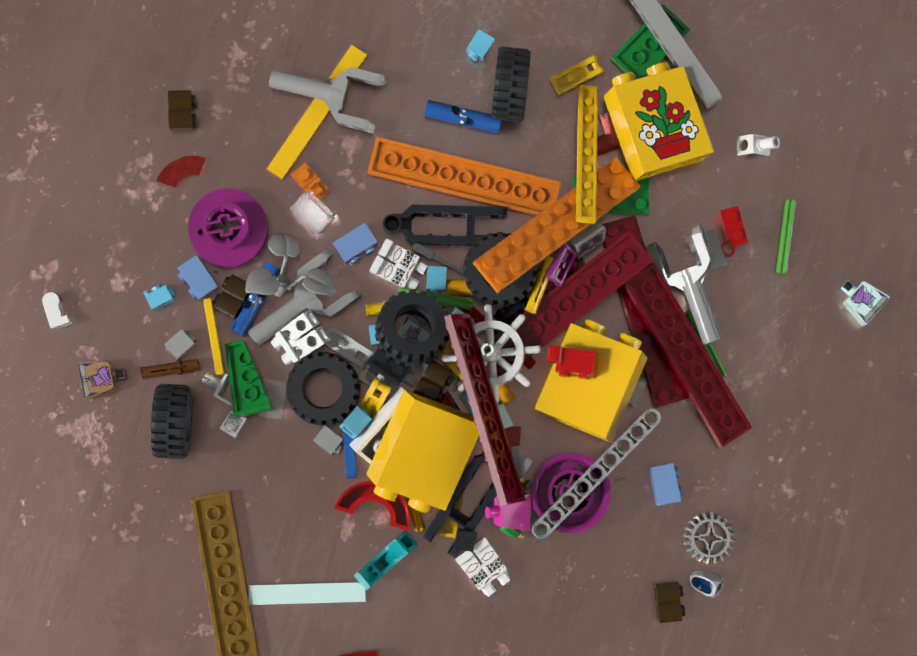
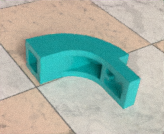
M406 530L403 531L360 569L354 577L368 590L418 545L417 542Z

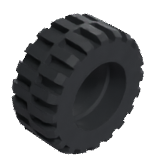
M503 46L498 48L491 115L495 120L514 122L524 120L531 51L528 49Z
M497 232L486 234V236L479 238L470 247L465 257L463 275L466 286L472 295L484 304L494 307H506L515 304L530 292L536 281L537 265L497 294L474 266L473 262L511 235V233Z
M410 289L409 293L400 291L397 296H391L388 302L383 304L375 324L376 341H379L378 346L380 350L386 351L385 356L388 359L393 357L395 359L394 363L398 365L400 362L405 363V367H411L412 364H415L416 367H421L423 363L429 364L434 358L437 359L449 340L450 335L445 327L444 316L449 315V312L443 310L445 305L442 302H436V296L431 295L429 297L426 295V291L421 290L420 293H416V289ZM405 314L418 315L428 323L431 330L430 337L421 343L408 342L397 333L395 328L396 320Z
M315 352L308 356L306 355L299 362H296L288 374L286 396L290 403L289 405L297 416L308 423L322 426L336 424L347 418L359 401L360 383L358 375L353 366L337 354ZM318 371L332 372L341 383L342 389L339 399L328 407H318L312 404L305 393V385L308 378Z
M159 384L155 388L151 413L152 455L156 458L184 459L188 456L191 437V389L187 385Z

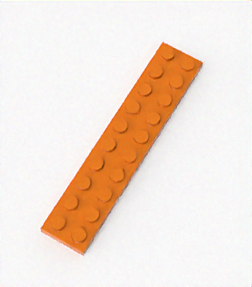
M376 137L367 172L368 175L498 207H505L537 216L557 201L561 185L559 181Z
M617 157L597 171L596 220L641 187L637 181H634L633 176ZM576 187L473 262L474 266L497 294L591 225L590 223L576 222Z

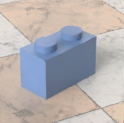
M364 223L333 242V245L345 264H354L360 260V255L365 252L370 254L376 250L375 246L378 245V242L367 224Z
M197 255L177 267L180 271L177 275L183 283H188L190 286L188 291L194 299L198 298L202 301L220 289Z
M671 463L649 468L656 506L680 502L681 497H683V490L681 485L678 486L677 478H679L677 466L674 467V464Z

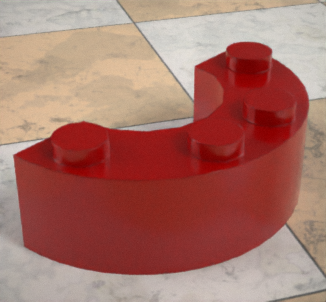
M372 481L360 482L349 487L342 493L335 504L334 509L354 514L357 507L363 502L370 500L378 501L389 511L391 517L390 526L407 531L410 529V511L404 497L398 494L395 501L384 499L373 492L376 485Z

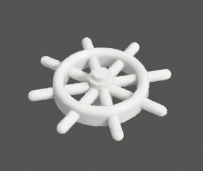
M487 304L484 306L485 321L475 324L474 329L476 335L486 330L487 343L485 344L478 337L477 339L485 366L489 363V379L496 402L498 403V386L504 385L514 378L525 387L531 385L530 380L521 374L520 370L524 363L525 354L540 353L542 348L539 345L524 347L520 336L516 332L525 320L523 314H520L509 326L503 322L494 321L492 318V307ZM494 330L503 331L504 334L495 343ZM511 337L515 348L501 349ZM455 354L442 356L444 362L457 360ZM516 355L513 365L502 358L503 356ZM496 363L507 371L502 376L497 377ZM461 384L458 388V392L464 393L466 389L463 386V384Z

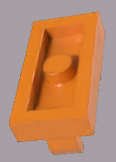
M305 162L291 174L293 179L316 204L330 192Z

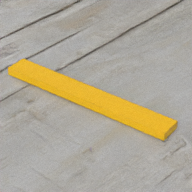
M351 45L326 82L338 77L340 73L350 67L359 69L367 58V54ZM315 98L267 167L268 171L282 180L285 178L330 112L324 100Z
M581 84L578 87L576 222L595 224L597 208L598 86Z

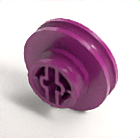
M223 188L206 194L196 203L189 217L188 233L194 249L206 261L218 267L235 268L251 262L260 254L268 237V221L264 210L252 196L238 189ZM228 212L235 214L237 217H232ZM223 213L217 217L218 220L213 221L218 214ZM227 221L232 226L240 224V226L230 227L229 233H226L223 229L214 231L212 230L216 228L226 227L225 222ZM200 229L203 230V232H204L203 235H199V234H198V231H199Z
M562 453L545 461L536 471L530 488L531 503L537 516L540 518L557 501L555 489H558L557 495L561 497L564 494L562 493L563 489H568L572 480H577L595 460L580 453ZM578 464L583 466L581 471L576 468ZM594 468L591 471L592 477L599 479L601 471L598 468ZM608 476L554 530L565 533H578L595 526L604 517L609 508L611 486ZM564 479H567L566 484L563 483L560 486H557L559 482H561ZM580 482L577 486L578 491L585 493L587 485L584 482ZM570 497L567 507L573 505L574 500L572 497ZM557 510L551 511V520H559L560 513Z

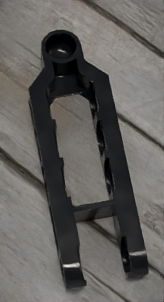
M412 204L402 214H388L383 219V228L390 235H402L411 245L418 243L431 246L471 247L479 238L486 236L474 235L475 219H506L507 208ZM415 217L467 218L466 236H451V234L438 236L432 235V233H428V235H414L411 232L412 220Z
M485 453L474 456L461 476L446 511L440 509L424 534V539L432 542L447 518L463 526L462 529L475 530L485 514L486 507H490L496 497L494 483L492 482L470 518L455 509L454 505L462 496L480 465L486 463ZM454 541L447 553L456 558L461 550L454 549Z

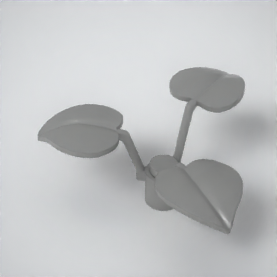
M277 233L268 242L269 250L273 254L284 256L279 276H272L268 269L257 268L249 274L246 281V293L274 294L277 297H283L287 289L291 290L301 280H303V286L310 292L321 295H335L336 293L332 278L327 272L320 269H311L307 275H302L290 284L289 278L283 275L288 257L296 258L300 252V246L294 237L286 233Z

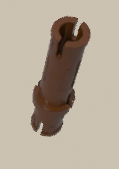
M198 358L185 361L179 359L172 363L140 367L141 378L145 379L176 373L182 375L183 372L200 370ZM187 366V367H181V368L172 369V368H174V367ZM168 369V370H162V371H155V372H153L154 370Z

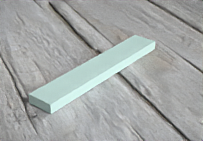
M360 582L249 585V605L366 602V589Z

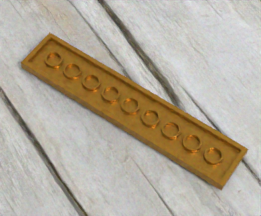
M230 491L191 498L218 656H259Z

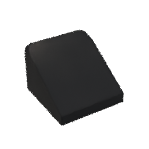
M459 528L454 549L473 552L478 532Z

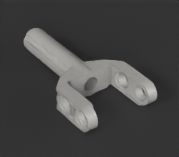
M350 67L340 73L338 77L326 82L273 69L270 75L269 87L324 100L338 125L374 133L375 124L370 123L366 119L339 112H342L349 84L348 79L379 86L386 85L388 77Z
M700 224L692 228V238L702 264L671 274L663 249L659 247L657 242L648 244L647 248L650 257L654 260L652 263H655L665 282L685 292L703 344H709L720 340L721 335L702 285L706 275L713 266L715 257L706 232Z
M326 249L299 268L296 280L304 274L307 275L309 270L319 269L326 264L329 258L333 256L330 250ZM301 280L295 286L294 298L249 329V335L260 346L302 313L311 309L315 315L334 317L360 298L362 294L358 289L348 292L324 310V305L316 294L308 291L302 284L303 280Z

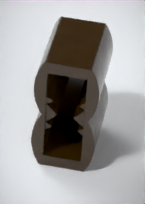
M191 90L168 91L170 131L193 130V125H197V116L193 114V106H196V95H192Z
M232 274L230 278H225L222 284L224 289L221 294L218 293L213 304H215V310L235 320L249 293H246V281Z
M433 360L428 364L413 393L440 403L445 395L443 393L446 386L449 387L454 379V376H452L453 371Z
M678 581L654 583L657 622L682 621V616H685V607L681 605L680 597H683L682 585H679Z

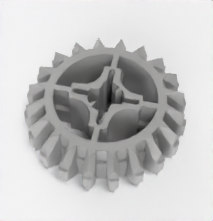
M703 512L702 519L698 515L695 516L696 523L693 520H689L692 528L686 526L685 530L690 531V533L683 534V537L689 538V541H685L684 545L691 546L686 551H694L691 555L692 558H696L699 555L698 562L701 563L705 558V564H709L710 559H712L713 564H717L716 557L720 561H724L723 553L728 557L730 556L727 548L734 550V547L729 545V543L736 542V539H730V535H735V531H728L733 525H725L728 521L727 518L720 521L721 514H717L714 518V512H710L709 518H707V514ZM708 522L704 533L695 534L701 524ZM714 523L721 527L724 537L718 536L715 533ZM709 533H712L711 536L718 538V540H711L710 544H708V540L700 537L709 536ZM694 540H701L704 543L705 554L697 548ZM724 542L719 551L711 554L715 543Z

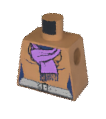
M111 362L77 363L83 395L86 400H91L116 390V380L126 378L124 368L113 369Z

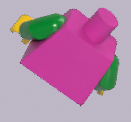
M519 478L522 489L526 490V486H523L525 478ZM523 491L526 501L500 506L495 497L494 506L486 507L485 509L486 518H494V524L499 526L500 530L508 536L523 538L524 536L521 535L522 530L530 531L531 494Z

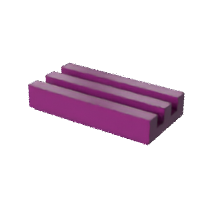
M566 243L558 249L545 275L547 278H550L551 282H555V286L561 287L577 253Z

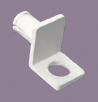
M750 134L737 137L738 156L747 154L770 156V149L780 146V140L777 136L766 137ZM747 140L748 147L743 151L741 147L742 142Z
M207 372L204 376L211 379V381L203 378L202 383L216 390L213 395L214 397L233 407L231 402L222 398L230 384L229 375L225 373L221 380Z

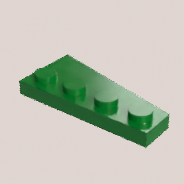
M239 340L226 343L225 351L234 416L239 418L273 410L245 341Z

